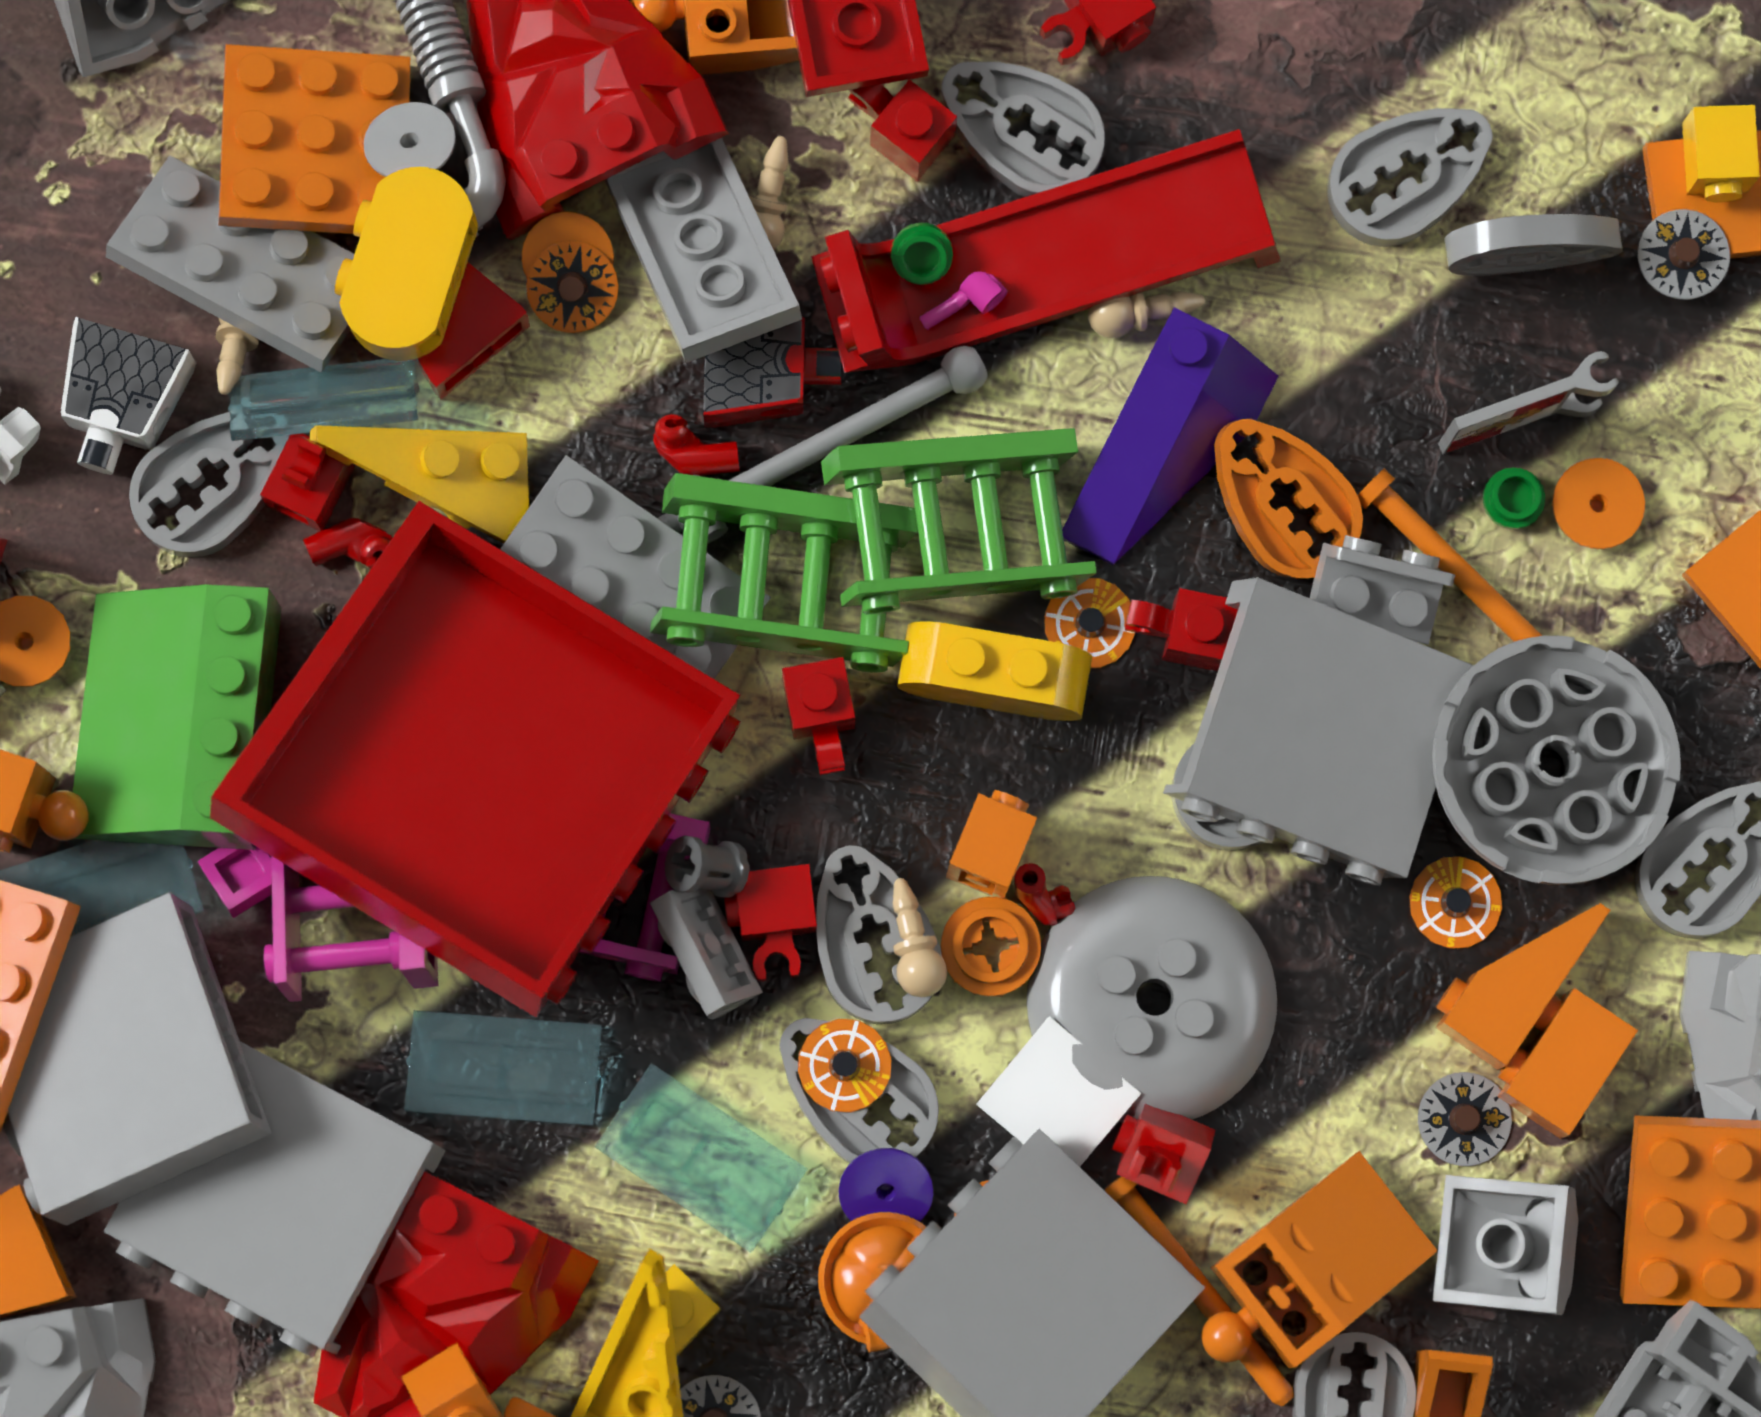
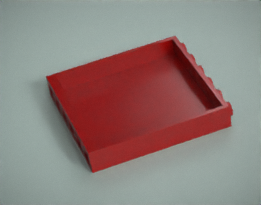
M418 501L212 794L210 818L527 1013L537 1017L548 1000L558 1005L569 990L577 975V972L569 967L580 950L583 949L591 954L601 941L611 922L603 917L614 898L625 903L635 889L644 870L636 865L646 849L649 848L657 853L667 840L677 821L670 817L669 814L678 800L682 798L690 803L699 791L709 770L701 765L712 748L722 754L729 745L741 723L740 720L733 717L740 695L446 516Z

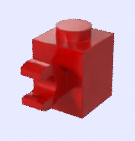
M1063 0L1069 11L1049 17L1043 23L1040 35L1044 40L1056 32H1066L1071 36L1073 43L1058 54V61L1061 65L1071 64L1081 56L1085 46L1086 35L1102 57L1115 48H1118L1121 53H1125L1139 45L1151 34L1148 27L1153 24L1157 7L1152 0Z
M910 79L895 97L883 84L848 90L851 92L848 100L861 111L875 119L871 125L870 146L917 182L955 137L958 116Z
M293 429L260 496L267 507L317 531L324 530L355 466L353 463L347 466L326 454V447L311 441L310 436Z
M1179 588L1173 601L1172 610L1154 603L1132 600L1131 605H1129L1125 630L1166 638L1163 661L1218 671L1238 610L1225 605L1227 597Z
M844 657L782 668V682L793 740L813 736L820 776L845 771L838 731L854 729L855 714Z
M809 864L749 871L748 880L743 890L731 898H724L727 924L730 927H741L742 942L766 939L753 958V971L758 982L766 981L764 966L766 960L772 955L784 956L789 962L791 978L798 977L801 961L794 947L792 936L816 933L817 929Z
M1145 1104L1138 1119L1128 1114L1126 1115L1112 1147L1113 1150L1122 1153L1116 1174L1187 1204L1211 1151L1216 1130L1183 1115Z

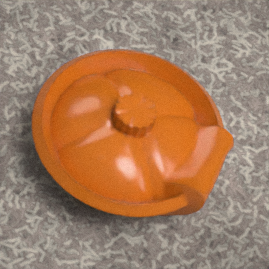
M871 1213L849 1222L830 1240L824 1250L819 1266V1294L828 1316L846 1335L866 1344L869 1353L891 1348L859 1318L874 1301L865 1291L891 1264L900 1272L905 1269L915 1258L906 1248L926 1228L924 1224L916 1219L899 1213Z

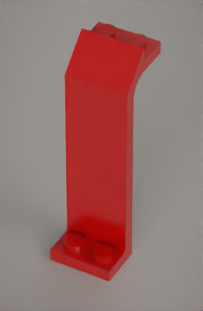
M1240 129L936 225L949 237L953 249V259L947 273L941 279L930 284L920 285L908 282L896 272L891 259V248L894 239L877 243H859L849 230L826 236L825 240L828 251L811 256L845 373L913 365L945 355L953 348L961 346L970 347L1090 309L1108 300L1129 297L1249 258H1254L1258 269L1281 262ZM974 272L992 274L1006 288L1007 295L986 314H982L970 302L965 308L957 311L928 330L920 320V316L960 291L959 288L963 281Z

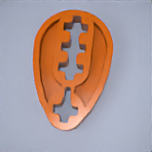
M1252 419L1230 422L1219 431L1214 447L1217 480L1224 504L1237 533L1253 557L1263 567L1287 578H1315L1320 555L1313 557L1309 555L1307 549L1311 547L1313 540L1306 531L1302 530L1294 533L1290 531L1288 525L1294 519L1292 512L1285 506L1274 509L1271 507L1269 501L1274 497L1275 492L1270 485L1274 481L1280 485L1294 484L1296 491L1290 497L1292 503L1298 509L1313 508L1315 515L1310 519V525L1317 533L1332 532L1334 539L1329 544L1342 547L1345 535L1360 539L1363 515L1361 503L1355 489L1331 461L1312 446L1283 429ZM1236 432L1242 437L1252 434L1256 436L1258 443L1254 445L1252 450L1257 457L1256 460L1263 467L1264 473L1248 458L1233 459L1231 452L1237 445L1232 436Z

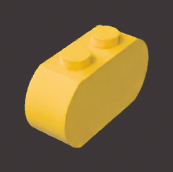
M428 167L404 168L391 173L377 184L372 201L364 199L357 212L353 234L360 237L354 258L353 260L345 258L337 275L335 294L341 296L339 303L347 324L361 345L371 353L385 359L395 361L417 359L429 354L442 344L478 231V221L464 189L452 177L439 170Z
M919 621L908 624L905 640L908 641V653L902 657L897 687L902 691L932 700L1048 720L1074 721L1082 718L1092 662V655L1089 652L1063 643L942 622Z

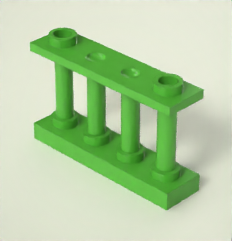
M1075 428L837 446L821 461L824 485L845 484L846 492H852L865 581H856L840 594L841 607L862 605L864 614H881L900 609V602L1034 590H1040L1041 598L1043 599L1062 598L1078 593L1077 587L1096 574L1095 561L1067 563L1054 475L1060 472L1059 467L1078 453ZM1022 470L1023 477L1030 479L1043 566L1008 568L996 487V479L1001 477V472ZM963 475L964 482L971 483L984 571L949 573L936 485L942 482V476ZM904 479L905 486L912 488L924 576L890 578L877 493V489L883 486L882 481Z
M680 473L674 474L664 489L662 513L679 515V522L684 524L676 608L661 607L651 620L650 633L667 635L666 641L668 643L681 647H700L704 645V641L825 658L844 657V660L851 661L850 667L852 669L869 673L887 671L888 666L894 667L908 653V641L884 638L886 613L864 614L862 609L859 634L823 629L831 544L836 543L838 538L859 541L853 499ZM879 503L890 576L891 553L896 552L898 547L904 548L918 533L915 508ZM716 521L740 524V530L745 533L737 617L701 612L709 526L715 525ZM777 530L801 533L800 538L806 541L799 625L762 620L770 535L776 534Z

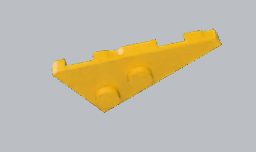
M316 425L310 430V440L326 447V454L347 466L353 463L385 480L384 485L415 502L421 501L431 508L440 509L450 520L466 529L474 527L502 543H505L529 508L527 433Z
M649 1248L641 1261L571 1417H683L664 1255Z

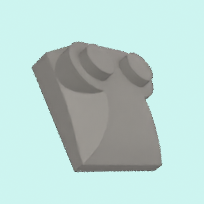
M1446 1175L1433 1301L1523 1311L1541 1315H1563L1572 1289L1578 1230L1575 1188L1563 1185Z

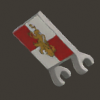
M1603 351L1592 353L1583 360L1570 377L1454 418L1438 443L1442 455L1556 413L1573 417L1591 416L1602 405V400L1597 399L1591 404H1583L1576 399L1574 393L1602 397L1614 390L1619 383L1618 378H1614L1608 383H1598L1592 378L1590 373L1591 366L1601 365L1608 361V354Z

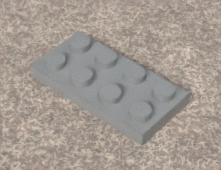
M722 138L675 161L662 151L604 180L685 363L802 320L799 303Z
M169 156L106 244V258L322 373L351 330L341 311L339 303L341 296L335 294V283L343 260L345 258L353 260L355 254L313 231L218 226L220 182Z
M565 455L500 550L713 679L716 678L738 646L704 641V645L700 647H681L668 643L666 641L667 635L650 633L651 620L662 606L676 608L683 536ZM706 553L701 612L737 617L741 576L708 553ZM767 594L764 596V607L771 598Z

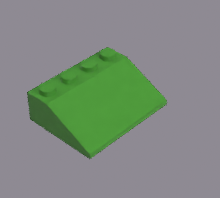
M205 584L96 594L73 792L78 794L88 807L89 820L85 830L74 839L256 850L255 845L210 818L212 794L271 712L282 607L269 588Z

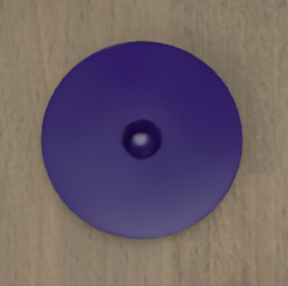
M879 1148L867 1151L849 1163L840 1179L839 1200L844 1213L850 1221L871 1213L892 1212L909 1216L920 1222L932 1204L933 1183L926 1167L913 1155L899 1149Z

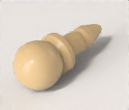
M778 136L774 140L764 157L763 165L765 168L761 171L757 187L759 194L757 196L748 194L774 250L780 245L784 237L785 227L780 215L787 211L788 204L777 200L781 195L785 176L783 173L787 170L788 166L787 141L783 136Z
M1176 291L1172 292L1171 295L1163 293L1150 295L1144 299L1141 292L1129 297L1108 300L1088 309V321L1097 334L1106 338H1118L1127 334L1132 327L1137 331H1145L1147 329V318L1150 320L1169 318L1174 307L1189 313L1203 306L1205 298L1201 294Z
M219 318L221 325L217 328L216 339L222 345L216 375L219 392L222 395H227L241 377V367L244 364L246 352L256 349L259 339Z
M898 878L894 883L893 909L898 914L896 921L900 938L904 941L893 946L894 953L901 957L897 965V979L900 986L908 994L915 997H929L937 993L944 985L947 977L946 964L941 955L933 950L937 945L936 936H923L925 930L921 913L917 911L919 905L915 894L904 878Z

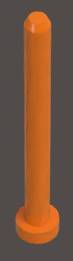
M1385 468L1358 494L1361 506L1364 509L1372 503L1423 554L1440 558L1438 568L1443 572L1455 574L1453 583L1513 642L1543 636L1389 486L1395 478Z
M1119 1176L1103 1189L1205 1287L1193 1302L1207 1320L1219 1312H1233L1135 1188L1138 1183ZM1252 1336V1344L1249 1351L1239 1361L1274 1404L1282 1407L1294 1397L1293 1387Z

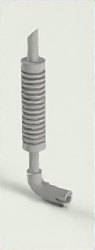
M394 0L401 22L404 24L405 33L408 35L409 44L412 46V52L420 68L421 76L424 78L425 87L428 89L431 103L444 113H452L468 155L464 165L468 173L469 184L464 191L476 215L479 231L483 229L484 224L493 218L503 201L506 184L502 158L497 149H491L475 106L485 96V86L478 73L477 65L473 61V54L469 51L470 46L465 40L466 36L461 29L462 25L457 18L458 14L453 7L452 0Z

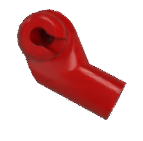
M676 414L665 415L656 423L653 436L656 450L680 474L704 476L740 472L736 441L704 444L687 428V421L682 416Z
M349 518L305 537L303 541L315 567L339 556L346 555L371 569L391 541L392 536L387 531L362 519Z
M1023 864L1015 872V894L1041 924L1057 925V920L1071 915L1076 909L1068 887L1060 885L1053 890L1047 891L1045 873L1037 864Z

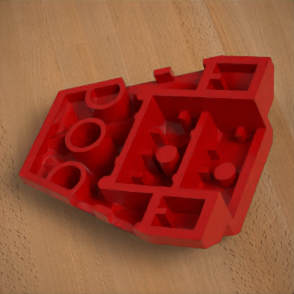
M466 0L473 61L477 65L478 73L486 89L485 96L476 103V109L491 149H497L503 161L506 184L503 201L498 207L496 215L507 239L510 241L530 232L543 218L554 213L564 212L560 201L662 151L675 161L729 134L705 79L672 47L665 36L629 0Z
M424 1171L333 1341L341 1345V1348L337 1354L323 1349L321 1351L313 1403L340 1417H422L402 1376L456 1343L491 1395L511 1375H514L554 1332H557L572 1317L599 1260Z

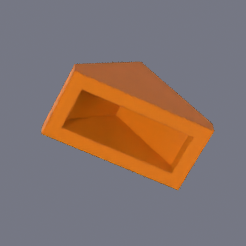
M1436 1350L1417 1351L1414 1377L1416 1403L1413 1417H1481L1493 1366L1492 1357Z

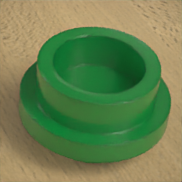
M929 223L911 224L902 229L893 241L891 248L892 264L896 272L908 282L920 285L933 283L941 279L951 266L953 259L951 241L947 234L935 225Z
M1512 467L1497 472L1487 482L1483 491V506L1486 514L1495 524L1505 529L1518 530L1528 527L1538 519L1544 509L1545 491L1541 482L1534 474L1522 468Z

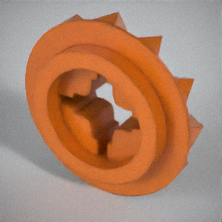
M981 897L965 903L951 915L941 937V955L949 975L954 982L974 995L1002 997L1024 986L1035 971L1040 959L1041 940L1033 918L1020 905L1001 897ZM983 922H989L990 930L994 931L997 940H1008V943L1019 942V944L1010 945L1009 949L1000 952V962L997 963L999 972L993 973L992 966L988 964L985 955L975 956L974 953L965 955L963 953L964 951L973 950V946H978L982 943V933L985 932Z

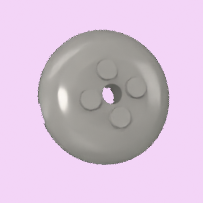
M1539 636L1515 641L1493 651L1472 666L1460 678L1444 703L1445 706L1437 720L1432 749L1433 773L1439 799L1447 817L1465 843L1480 857L1503 872L1523 880L1548 885H1571L1596 880L1621 869L1641 855L1656 839L1669 818L1667 814L1673 801L1676 783L1680 781L1681 770L1678 736L1672 717L1660 694L1648 678L1633 664L1612 650L1606 652L1590 644L1576 641L1574 637ZM1461 707L1460 712H1459V716H1458V719H1457V722H1456V725H1455V728H1454V731H1453V734H1452V738H1451V741H1450L1452 726H1453V723H1454L1456 714H1457L1459 708ZM1543 748L1557 752L1562 758L1564 770L1560 778L1550 776L1544 770H1540V753Z
M1140 876L1117 880L1103 885L1075 901L1076 909L1067 917L1057 920L1058 924L1052 925L1041 942L1039 963L1028 980L1027 1015L1031 1036L1036 1033L1050 1016L1082 1043L1073 1044L1072 1062L1086 1080L1104 1090L1123 1087L1122 1078H1124L1141 1092V1095L1118 1121L1123 1123L1127 1114L1138 1119L1145 1104L1183 1115L1193 1120L1217 1109L1230 1100L1246 1085L1263 1061L1272 1039L1277 1016V991L1273 968L1264 945L1250 923L1237 909L1212 891L1188 881L1163 876ZM1148 982L1164 987L1170 995L1168 1011L1158 1016H1152L1143 1012L1137 1004L1136 994L1138 988Z

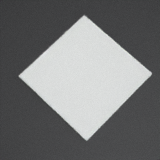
M1049 1016L976 1105L1023 1144L1040 1128L1080 1167L1141 1095V1092L1124 1078H1122L1123 1086L1115 1089L1105 1090L1091 1084L1079 1073L1072 1062L1073 1044L1082 1043Z

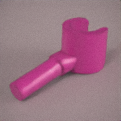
M974 272L963 281L959 288L960 291L920 316V320L928 330L957 311L965 308L970 302L982 314H986L1007 295L1006 288L992 274Z

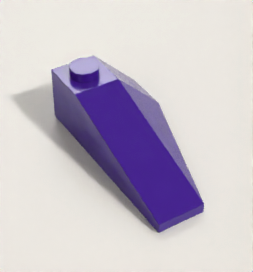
M1174 307L1062 529L1064 541L1114 566L1216 465L1214 444L1219 431L1233 421L1241 419L1257 421L1279 376L1229 334ZM1237 432L1232 436L1236 445L1245 438Z

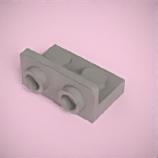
M1345 535L1342 547L1323 543L1310 599L1415 642L1429 644L1443 585L1452 587L1455 574L1437 570L1440 558L1405 549L1403 550L1401 561L1380 557L1379 553L1382 544Z
M698 888L691 893L673 890L650 902L658 918V928L661 936L673 948L686 974V983L691 995L701 1004L709 1019L719 1018L763 993L730 926L727 924L723 912L709 889Z

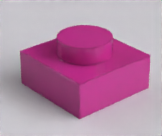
M256 847V850L218 848L198 860L203 873L232 918L272 895L271 858L268 853Z

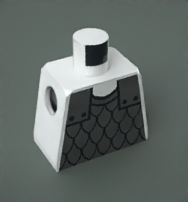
M78 317L75 318L61 405V417L69 427L87 432L77 461L79 465L93 471L112 475L123 443L145 450H152L194 372L196 362L188 349Z

